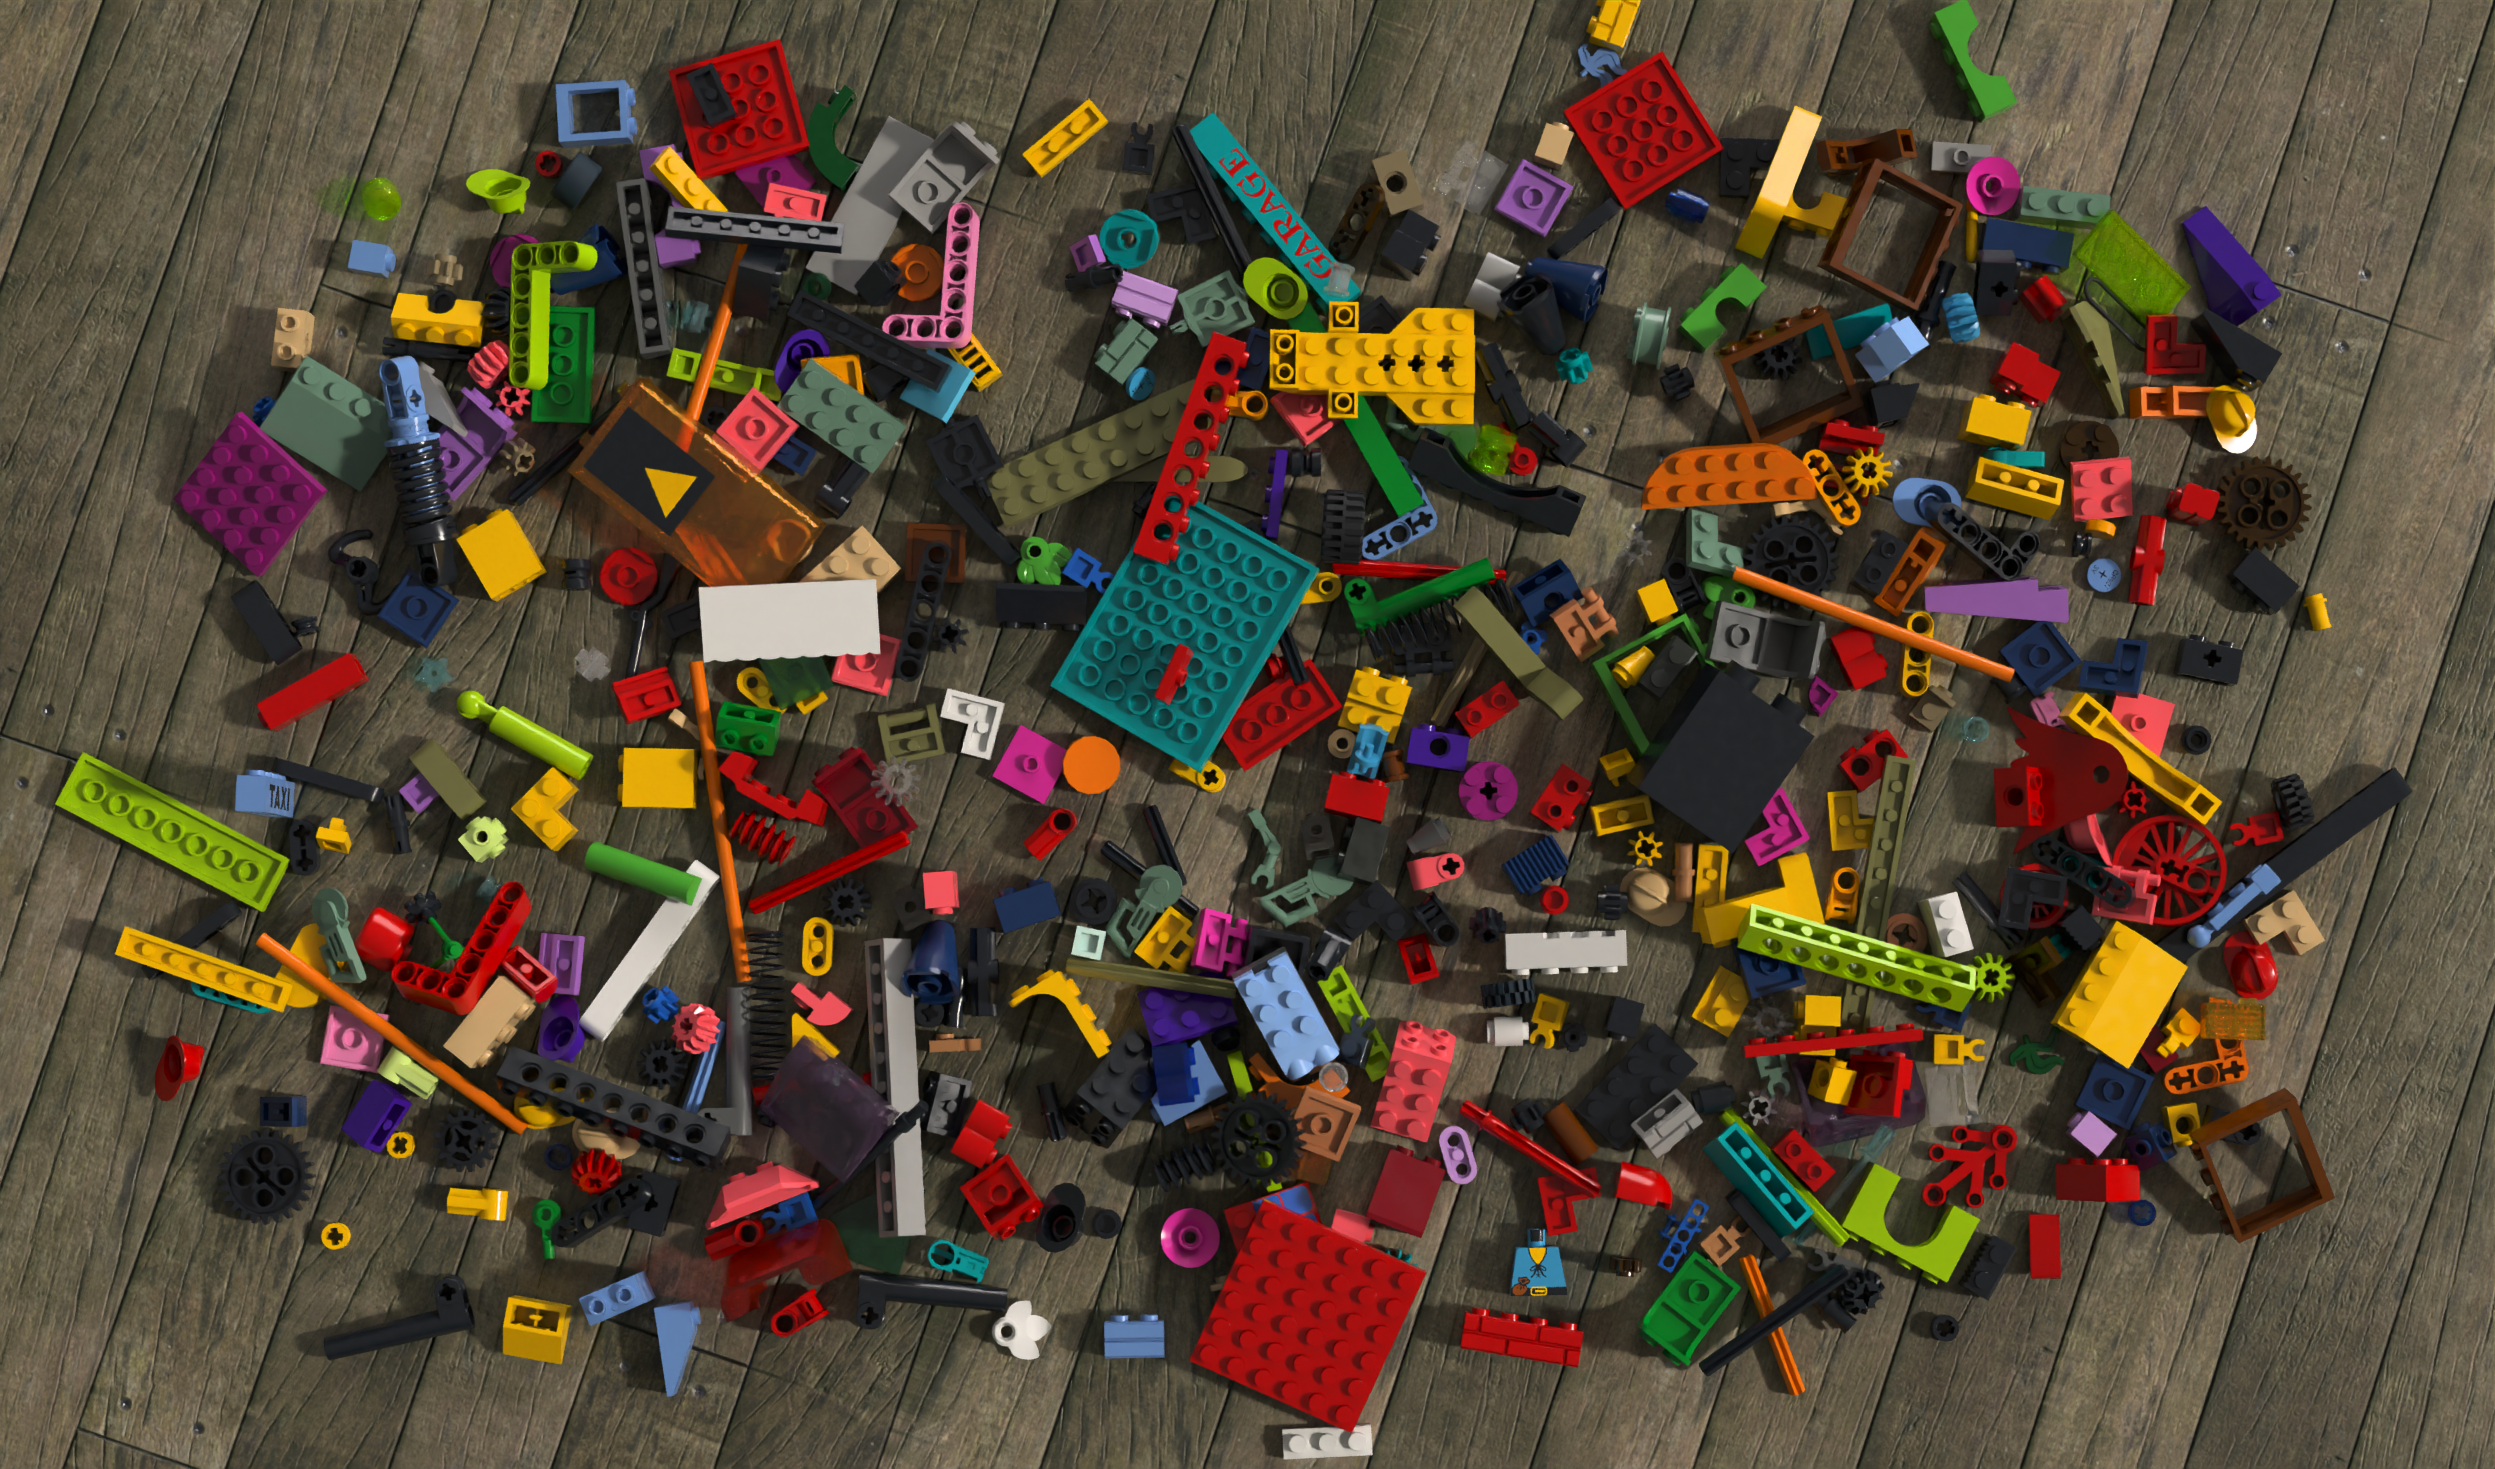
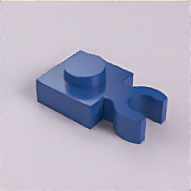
M1079 548L1074 550L1061 571L1062 574L1081 586H1085V588L1089 586L1090 582L1094 583L1095 589L1101 594H1104L1106 591L1101 586V581L1104 578L1112 581L1114 578L1112 573L1099 572L1098 570L1102 563Z
M808 1192L779 1203L778 1206L781 1212L771 1210L761 1216L762 1219L772 1217L776 1222L773 1228L767 1230L768 1234L780 1231L784 1224H786L788 1231L818 1220Z

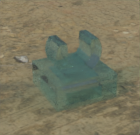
M688 301L679 328L688 332L711 333L712 329L705 326L704 320L707 316L715 318L716 313L708 310V304L700 301Z

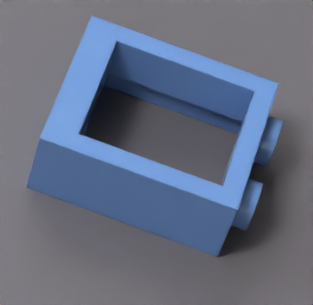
M626 80L556 84L558 138L563 148L633 143L632 135L637 134L636 118L631 117V106H635L636 102L634 88H630ZM619 92L621 131L574 134L572 95Z
M642 1271L581 1297L579 1301L589 1325L592 1326L656 1298L646 1272Z

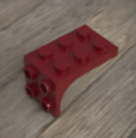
M848 748L838 756L840 761L835 765L830 766L826 764L814 773L816 778L811 782L830 803L861 849L900 831H905L908 835L919 827L869 755L862 748Z

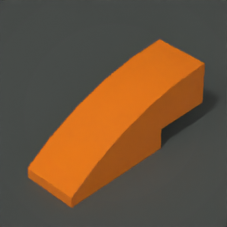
M2170 386L2129 390L2130 419L2208 418L2206 400L2210 392L2216 387Z

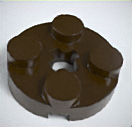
M2084 421L2075 424L2065 433L2059 444L2061 464L2069 472L2070 462L2119 457V444L2112 429L2108 425L2096 421ZM2086 443H2091L2092 447H2096L2097 452L2093 453V458H2088V455L2085 453L2082 454L2081 449L2086 447Z

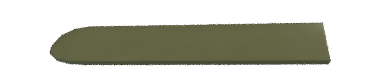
M1168 456L1160 458L1112 482H1158ZM1208 456L1207 462H1210L1209 471L1206 478H1200L1199 482L1221 483L1235 481L1248 474L1249 469L1242 461L1232 457ZM1180 471L1175 477V482H1190L1191 474L1188 471Z

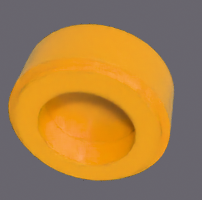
M2100 519L2088 520L2085 527V533H2091L2093 537L2101 539H2113L2116 530L2114 524Z

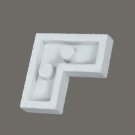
M947 688L940 717L968 724L961 753L987 760L991 759L1005 703Z

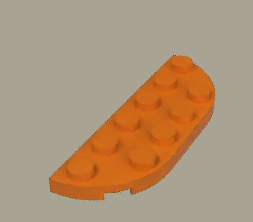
M1768 443L1700 446L1682 449L1663 460L1647 478L1642 492L1641 508L1642 510L1818 499V493L1813 476L1807 466L1792 454L1791 451L1781 446Z

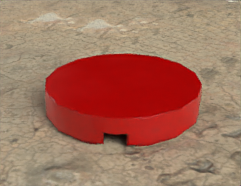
M636 548L618 549L603 561L600 569L601 587L612 601L624 606H636L654 594L658 585V569L654 560L644 551Z

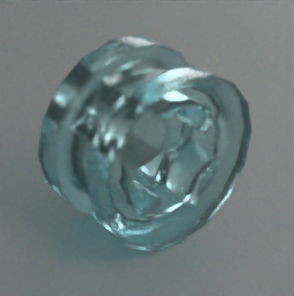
M1971 717L1962 723L1960 731L1963 739L1967 742L1979 743L1988 737L1990 729L1987 721L1983 718ZM1975 722L1980 724L1978 729L1982 731L1981 736L1975 735V738L1971 736L1972 731L1968 727L1969 725H1975Z
M491 875L483 882L475 896L478 898L483 897L485 899L484 903L488 905L493 901L504 884L502 882L496 883L495 877Z

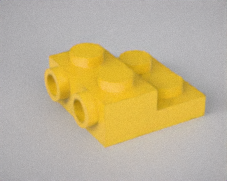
M1363 666L1362 671L1356 669L1338 727L1358 733L1360 724L1371 723L1378 725L1383 730L1389 731L1386 742L1394 744L1412 687L1406 686L1408 680L1391 675L1390 680L1379 677L1380 671L1366 666Z

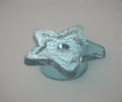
M428 657L422 658L423 670L415 676V679L426 682L432 693H436L441 684L453 681L452 676L446 669L448 658L444 657L437 661H433ZM432 671H436L437 675L432 676Z

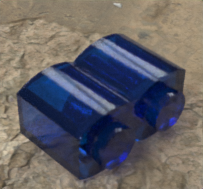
M1187 1042L1153 1046L1152 1055L1159 1106L1195 1102L1194 1095H1200L1198 1077L1191 1076L1190 1066L1196 1065L1194 1047L1188 1048Z

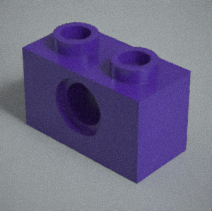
M1418 724V728H1411L1406 764L1464 773L1470 737L1464 736L1463 730L1447 728V732L1443 733L1436 732L1433 725ZM1432 741H1443L1446 744V752L1441 756L1434 755L1430 750V743Z

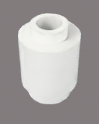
M1522 1016L1494 1017V1020H1487V1044H1495V1047L1523 1046V1040H1529L1528 1022H1522Z

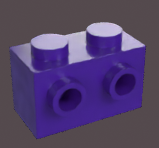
M372 1080L364 1090L353 1111L348 1115L341 1130L361 1147L381 1153L412 1103L391 1085Z

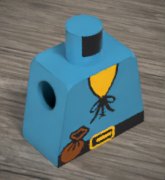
M1527 1229L1528 1246L1515 1247L1509 1295H1567L1558 1247L1545 1246V1229Z

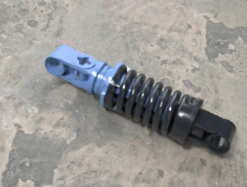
M411 356L387 359L379 366V376L384 392V403L388 412V427L392 428L393 438L384 442V446L387 448L389 462H391L390 468L392 470L400 469L399 472L392 474L394 481L402 480L401 483L395 484V491H404V494H399L396 497L397 502H406V505L399 507V513L409 514L401 518L404 535L403 543L404 546H414L419 580L425 588L433 589L456 581L458 569L455 563L451 539L460 536L454 522L455 517L452 514H448L452 511L453 507L451 503L447 502L451 497L449 492L445 491L449 486L443 480L446 477V472L441 469L444 466V461L441 458H436L442 454V450L437 448L441 447L439 441L440 433L430 432L428 429L427 420L430 419L429 414H426L425 398L421 388L419 367L416 360ZM410 397H416V399L410 400ZM399 400V403H393V401Z

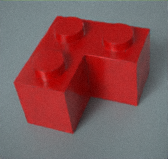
M2012 342L2002 352L1988 382L1994 384L1993 388L2004 395L2012 393L2020 397L2019 401L2028 407L2036 408L2038 406L2041 408L2046 404L2061 372L2038 361L2040 354Z
M2068 1158V1164H2056V1200L2095 1202L2139 1201L2140 1169L2138 1165L2128 1164V1159L2125 1158L2093 1159V1164H2086V1158Z

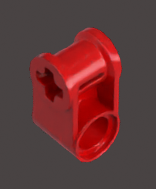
M815 1288L793 1300L790 1305L773 1316L771 1328L776 1335L780 1337L790 1336L829 1314L828 1309H824L816 1297L815 1293L817 1291ZM807 1301L809 1302L810 1306L812 1307L814 1313L812 1312L811 1308L809 1307ZM781 1315H788L792 1318L793 1327L791 1330L783 1331L778 1327L777 1320Z

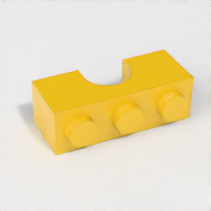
M1824 191L1815 208L1802 209L1794 202L1792 192L1781 221L1787 222V226L1794 230L1804 231L1806 228L1815 231L1816 236L1829 240L1847 198Z
M398 293L391 314L393 338L480 347L486 330V326H484L485 316L480 315L484 312V307L479 301L456 299L455 305L450 311L436 314L429 311L427 296Z

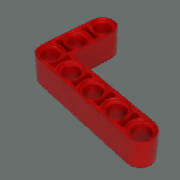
M512 881L507 882L499 889L450 974L411 961H402L396 964L391 971V978L400 994L406 999L456 1015H465L471 1012L531 911L532 905L524 887L520 883Z

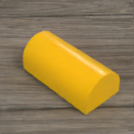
M1647 794L1590 807L1591 819L1597 836L1654 823L1650 800Z

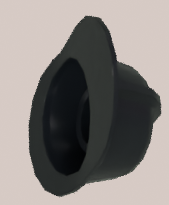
M1072 1183L1056 1185L1049 1192L1045 1200L1035 1233L1038 1244L1047 1252L1057 1253L1076 1244L1083 1235V1217L1086 1202L1084 1194L1076 1185Z

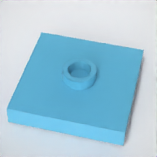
M928 348L927 354L953 367L940 392L937 393L910 379L900 399L947 423L976 373Z

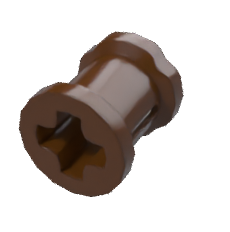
M1403 749L1382 754L1381 762L1385 776L1382 779L1383 782L1391 783L1409 778L1408 774L1404 772L1401 755L1404 754Z

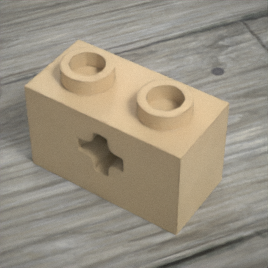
M278 308L271 359L272 367L279 371L295 372L304 356L310 357L315 316L304 310Z

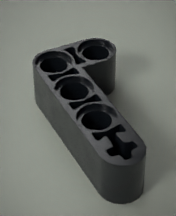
M1934 500L1925 509V518L1932 527L1994 577L2007 581L2018 579L2040 548L2039 536L2032 531L2021 528L2010 529L1999 541L1954 503ZM1945 516H1946L1947 518H1950L1951 520H1950V521H1947V520H1944V518H1945ZM1966 526V534L1962 538L1961 531ZM2024 536V544L2020 548L2019 543L2021 538ZM1986 543L1987 550L1982 555V547ZM2007 560V568L2003 572L2002 565Z

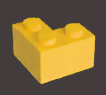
M552 767L511 810L551 850L559 851L578 832L559 809L579 789L559 769Z
M1798 995V1001L1793 1002V1018L1797 1019V1030L1792 1031L1795 1039H1807V1033L1825 1032V1037L1836 1036V1026L1840 1027L1841 997ZM1835 1049L1796 1054L1835 1056Z

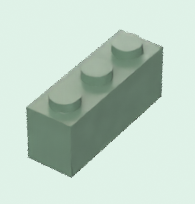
M2023 186L2019 190L2016 200L2014 221L2102 231L2108 225L2111 196Z

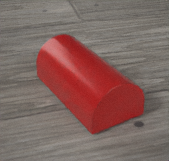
M518 944L506 952L498 966L501 972L537 1003L546 1001L557 988L558 978Z

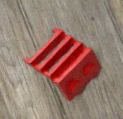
M1833 419L1832 423L1827 422L1822 427L1818 450L1843 456L1850 455L1856 458L1855 450L1860 448L1865 455L1867 448L1872 447L1873 457L1878 454L1879 448L1883 445L1885 434L1879 433L1878 428L1874 426L1861 425L1859 429L1849 427V422ZM1818 458L1814 468L1820 473L1821 471L1818 466L1821 464V460ZM1833 464L1837 472L1843 473V465ZM1868 467V470H1864V473L1862 474L1864 478H1868L1869 476L1873 478V476L1870 474L1872 470L1871 467ZM1820 475L1815 478L1817 482H1819ZM1828 480L1823 484V487L1838 490V486L1834 481ZM1845 484V485L1847 486V488L1849 489V491H1850L1851 488L1854 486V485ZM1859 488L1855 493L1861 494V488ZM1870 489L1867 497L1862 498L1861 506H1868Z

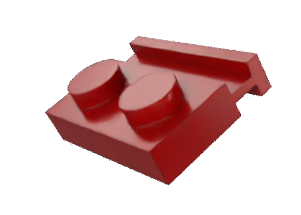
M667 666L614 682L611 685L626 725L673 711L675 708L679 709L682 706L673 680L668 674Z

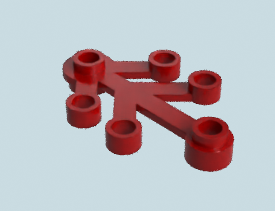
M1961 1125L1955 1126L1951 1130V1138L1956 1143H1965L1967 1140L1987 1143L1978 1151L1945 1148L1941 1144L1931 1145L1928 1148V1156L1931 1160L1936 1162L1952 1160L1963 1163L1938 1183L1926 1184L1921 1191L1923 1202L1932 1207L1942 1205L1946 1200V1192L1971 1173L1970 1190L1965 1195V1203L1971 1208L1981 1207L1984 1203L1982 1186L1985 1161L1993 1154L1994 1170L1988 1177V1185L1995 1190L2003 1189L2007 1184L2005 1176L2007 1153L2013 1151L2017 1145L2016 1132L2010 1126L1996 1125L1989 1132L1969 1130ZM1958 1129L1965 1131V1137L1962 1140H1958L1955 1136ZM2003 1133L2007 1141L2005 1144L2000 1145L1997 1142V1136ZM1936 1147L1942 1150L1940 1158H1934L1932 1155V1151ZM1996 1175L2002 1178V1184L1998 1187L1992 1183ZM1930 1189H1936L1938 1192L1935 1200L1928 1198V1191ZM1972 1194L1979 1196V1202L1976 1205H1972L1969 1201Z

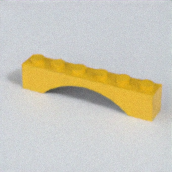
M2075 693L2058 715L2061 720L2080 735L2104 740L2117 748L2125 759L2128 773L2182 817H2187L2201 825H2206L2221 805L2222 801L2201 784L2169 765L2139 742L2105 707L2087 693Z

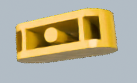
M316 923L306 925L298 934L290 952L331 980L319 951V947L327 943L324 935L317 933L319 927ZM337 961L340 971L345 970L348 961ZM282 964L275 978L293 984L286 1003L287 1005L297 1008H308L319 1005L323 999H328L326 995Z

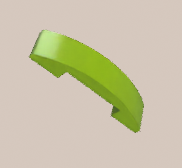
M673 348L666 376L695 384L703 355ZM717 360L709 385L710 389L746 396L755 387L770 401L780 402L783 392L775 382L773 370Z
M1341 964L1333 969L1327 981H1318V984L1344 1032L1351 1034L1350 1021L1354 1014L1362 1016L1361 1027L1365 1025L1367 1017L1370 1018ZM1376 1027L1367 1037L1374 1041L1365 1068L1372 1082L1385 1076L1391 1057Z

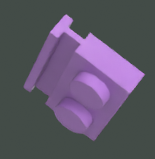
M541 933L538 962L558 978V985L554 993L579 995L584 936Z

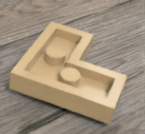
M2290 890L2241 920L2257 946L2283 932L2292 949L2299 956L2325 941L2294 890Z

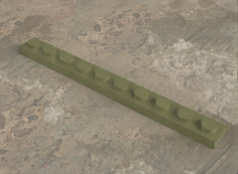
M1885 755L1854 927L1855 934L1883 942L1885 940L1916 765L1915 759ZM1845 979L1841 1000L1840 1027L1837 1026L1836 1030L1854 1029L1855 1034L1866 1033V1027L1870 1025L1876 987ZM1866 1046L1850 1047V1048H1851V1049H1857V1050H1865V1047H1866Z

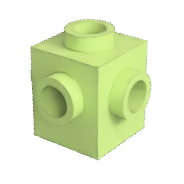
M479 816L473 819L465 827L468 831L458 839L475 861L481 863L489 856L494 859L506 848L503 844L509 840L504 835L507 831L504 825L497 818L492 820L490 817L485 816L482 819ZM487 833L488 838L484 842V835Z

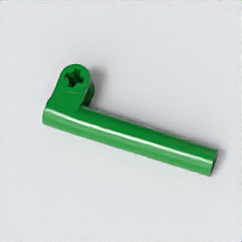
M1486 557L1380 601H1377L1370 583L1363 579L1357 578L1349 581L1345 586L1344 593L1351 609L1354 623L1362 637L1365 635L1364 628L1370 627L1372 632L1376 631L1377 623L1386 627L1388 619L1395 623L1398 621V615L1407 618L1409 611L1416 614L1419 612L1420 607L1428 609L1431 603L1437 605L1441 603L1442 599H1451L1452 595L1458 596L1463 591L1467 592L1473 586L1479 587L1495 580L1496 577ZM1355 584L1366 588V592L1362 593L1363 599L1361 600L1351 595V592L1355 590Z

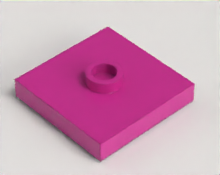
M1020 725L992 776L1036 801L1045 804L1062 773L1061 761L1066 749Z

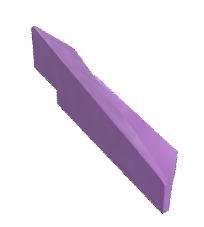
M2033 575L2020 576L2013 581L1990 578L1948 581L1939 583V586L1924 587L1925 609L1929 612L2061 623L2069 621L2068 589L2063 585L2038 587V579Z

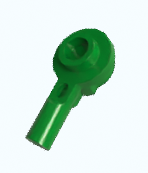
M548 1199L539 1201L532 1210L534 1223L542 1228L543 1259L555 1258L554 1242L552 1241L551 1233L554 1225L561 1220L562 1216L560 1206L555 1201Z

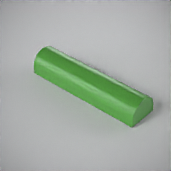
M594 842L589 847L585 857V867L592 872L690 906L693 904L702 878L600 842Z

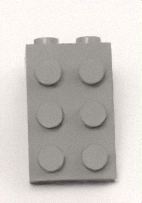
M955 121L947 125L887 195L930 234H933L946 219L950 208L959 203L976 182L1000 161L995 156L998 153L996 149L986 141L981 143L974 137L976 132L963 121L961 124Z

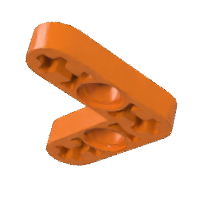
M2216 998L2207 1006V1018L2216 1059L2166 1070L2162 1076V1086L2167 1092L2171 1094H2184L2238 1083L2247 1077L2249 1066L2236 1008L2230 1000ZM2219 1003H2221L2222 1007L2228 1008V1013L2224 1014L2225 1023L2232 1022V1027H2222L2217 1030L2216 1024H2223L2221 1016L2214 1014V1010L2219 1008ZM2230 1032L2234 1035L2235 1044L2232 1048L2226 1049L2221 1046L2220 1037L2223 1033ZM2232 1061H2234L2235 1065H2240L2241 1070L2236 1073L2237 1077L2234 1078V1075L2231 1073L2221 1074L2223 1081H2219L2220 1072L2216 1066L2217 1063H2220L2219 1069L2231 1067ZM2202 1067L2210 1068L2213 1073L2212 1080L2207 1084L2201 1083L2197 1077L2198 1070ZM2191 1069L2190 1078L2194 1087H2190V1081L2180 1083L2179 1089L2169 1084V1080L2174 1077L2173 1073H2176L2177 1077L2189 1076L2187 1070Z

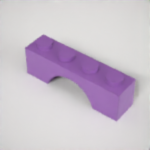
M674 144L639 150L644 178L650 185L660 187L668 192L672 199L673 207L685 208L649 169L664 149L671 147L685 162L683 152H678ZM665 228L655 235L659 264L663 269L698 263L697 254H701L699 240L666 237Z

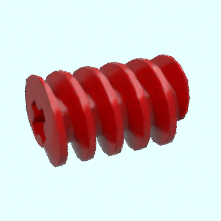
M744 810L731 828L729 838L734 839L740 835L738 844L743 846L749 842V851L754 852L759 848L758 857L764 858L769 854L768 863L773 865L779 861V867L793 848L796 837L793 836L786 841V830L775 834L777 824L773 823L766 828L767 818L765 816L756 821L757 811L754 810L746 815V810Z

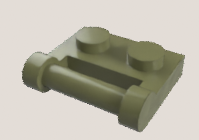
M935 703L927 704L926 708L887 716L886 713L877 715L888 767L946 755ZM929 719L930 727L894 735L890 733V727Z

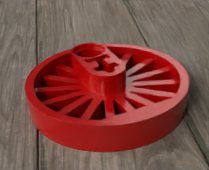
M2177 815L2155 816L2136 824L2120 840L2112 861V867L2113 865L2123 866L2124 870L2136 872L2139 869L2149 870L2150 874L2161 876L2158 888L2157 886L2148 885L2146 893L2150 894L2157 888L2155 895H2157V905L2165 889L2164 918L2154 917L2152 924L2159 927H2180L2201 919L2219 900L2227 876L2226 858L2216 837L2200 823ZM2168 825L2167 853H2165L2156 829L2158 826ZM2174 826L2187 828L2175 853H2173ZM2150 831L2160 855L2145 842ZM2193 831L2203 837L2181 856ZM2208 843L2215 851L2212 854L2188 861ZM2141 849H2143L2153 860L2140 855L2139 853ZM2218 860L2220 871L2204 870L2198 866ZM2135 861H2137V862H2139V863H2141V864H2144V865H2146V866H2148V867H2140V866H2133V865H2134ZM2173 866L2174 873L2165 876L2164 869ZM2195 877L2204 880L2205 885L2201 889H2193L2188 884L2190 879ZM2210 878H2220L2217 889L2210 886ZM2126 882L2135 888V883ZM2171 889H2173L2183 915L2181 918L2170 919ZM2181 893L2186 894L2200 910L2189 915ZM2207 894L2212 895L2213 897L2206 905L2200 900Z

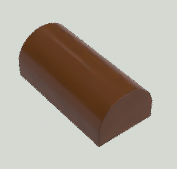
M1564 1101L1542 1116L1545 1121L1544 1125L1574 1166L1586 1160L1599 1149Z

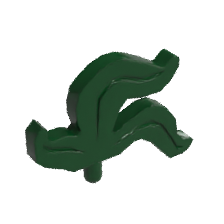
M2056 1026L2052 1027L2047 1039L2042 1043L2036 1041L2030 1043L2028 1035H2024V1044L2019 1045L2009 1055L2010 1064L2015 1067L2017 1060L2025 1058L2027 1070L2039 1075L2046 1074L2056 1064L2064 1065V1060L2054 1055L2041 1059L2036 1053V1050L2047 1053L2053 1052L2059 1042L2058 1034L2063 1030Z

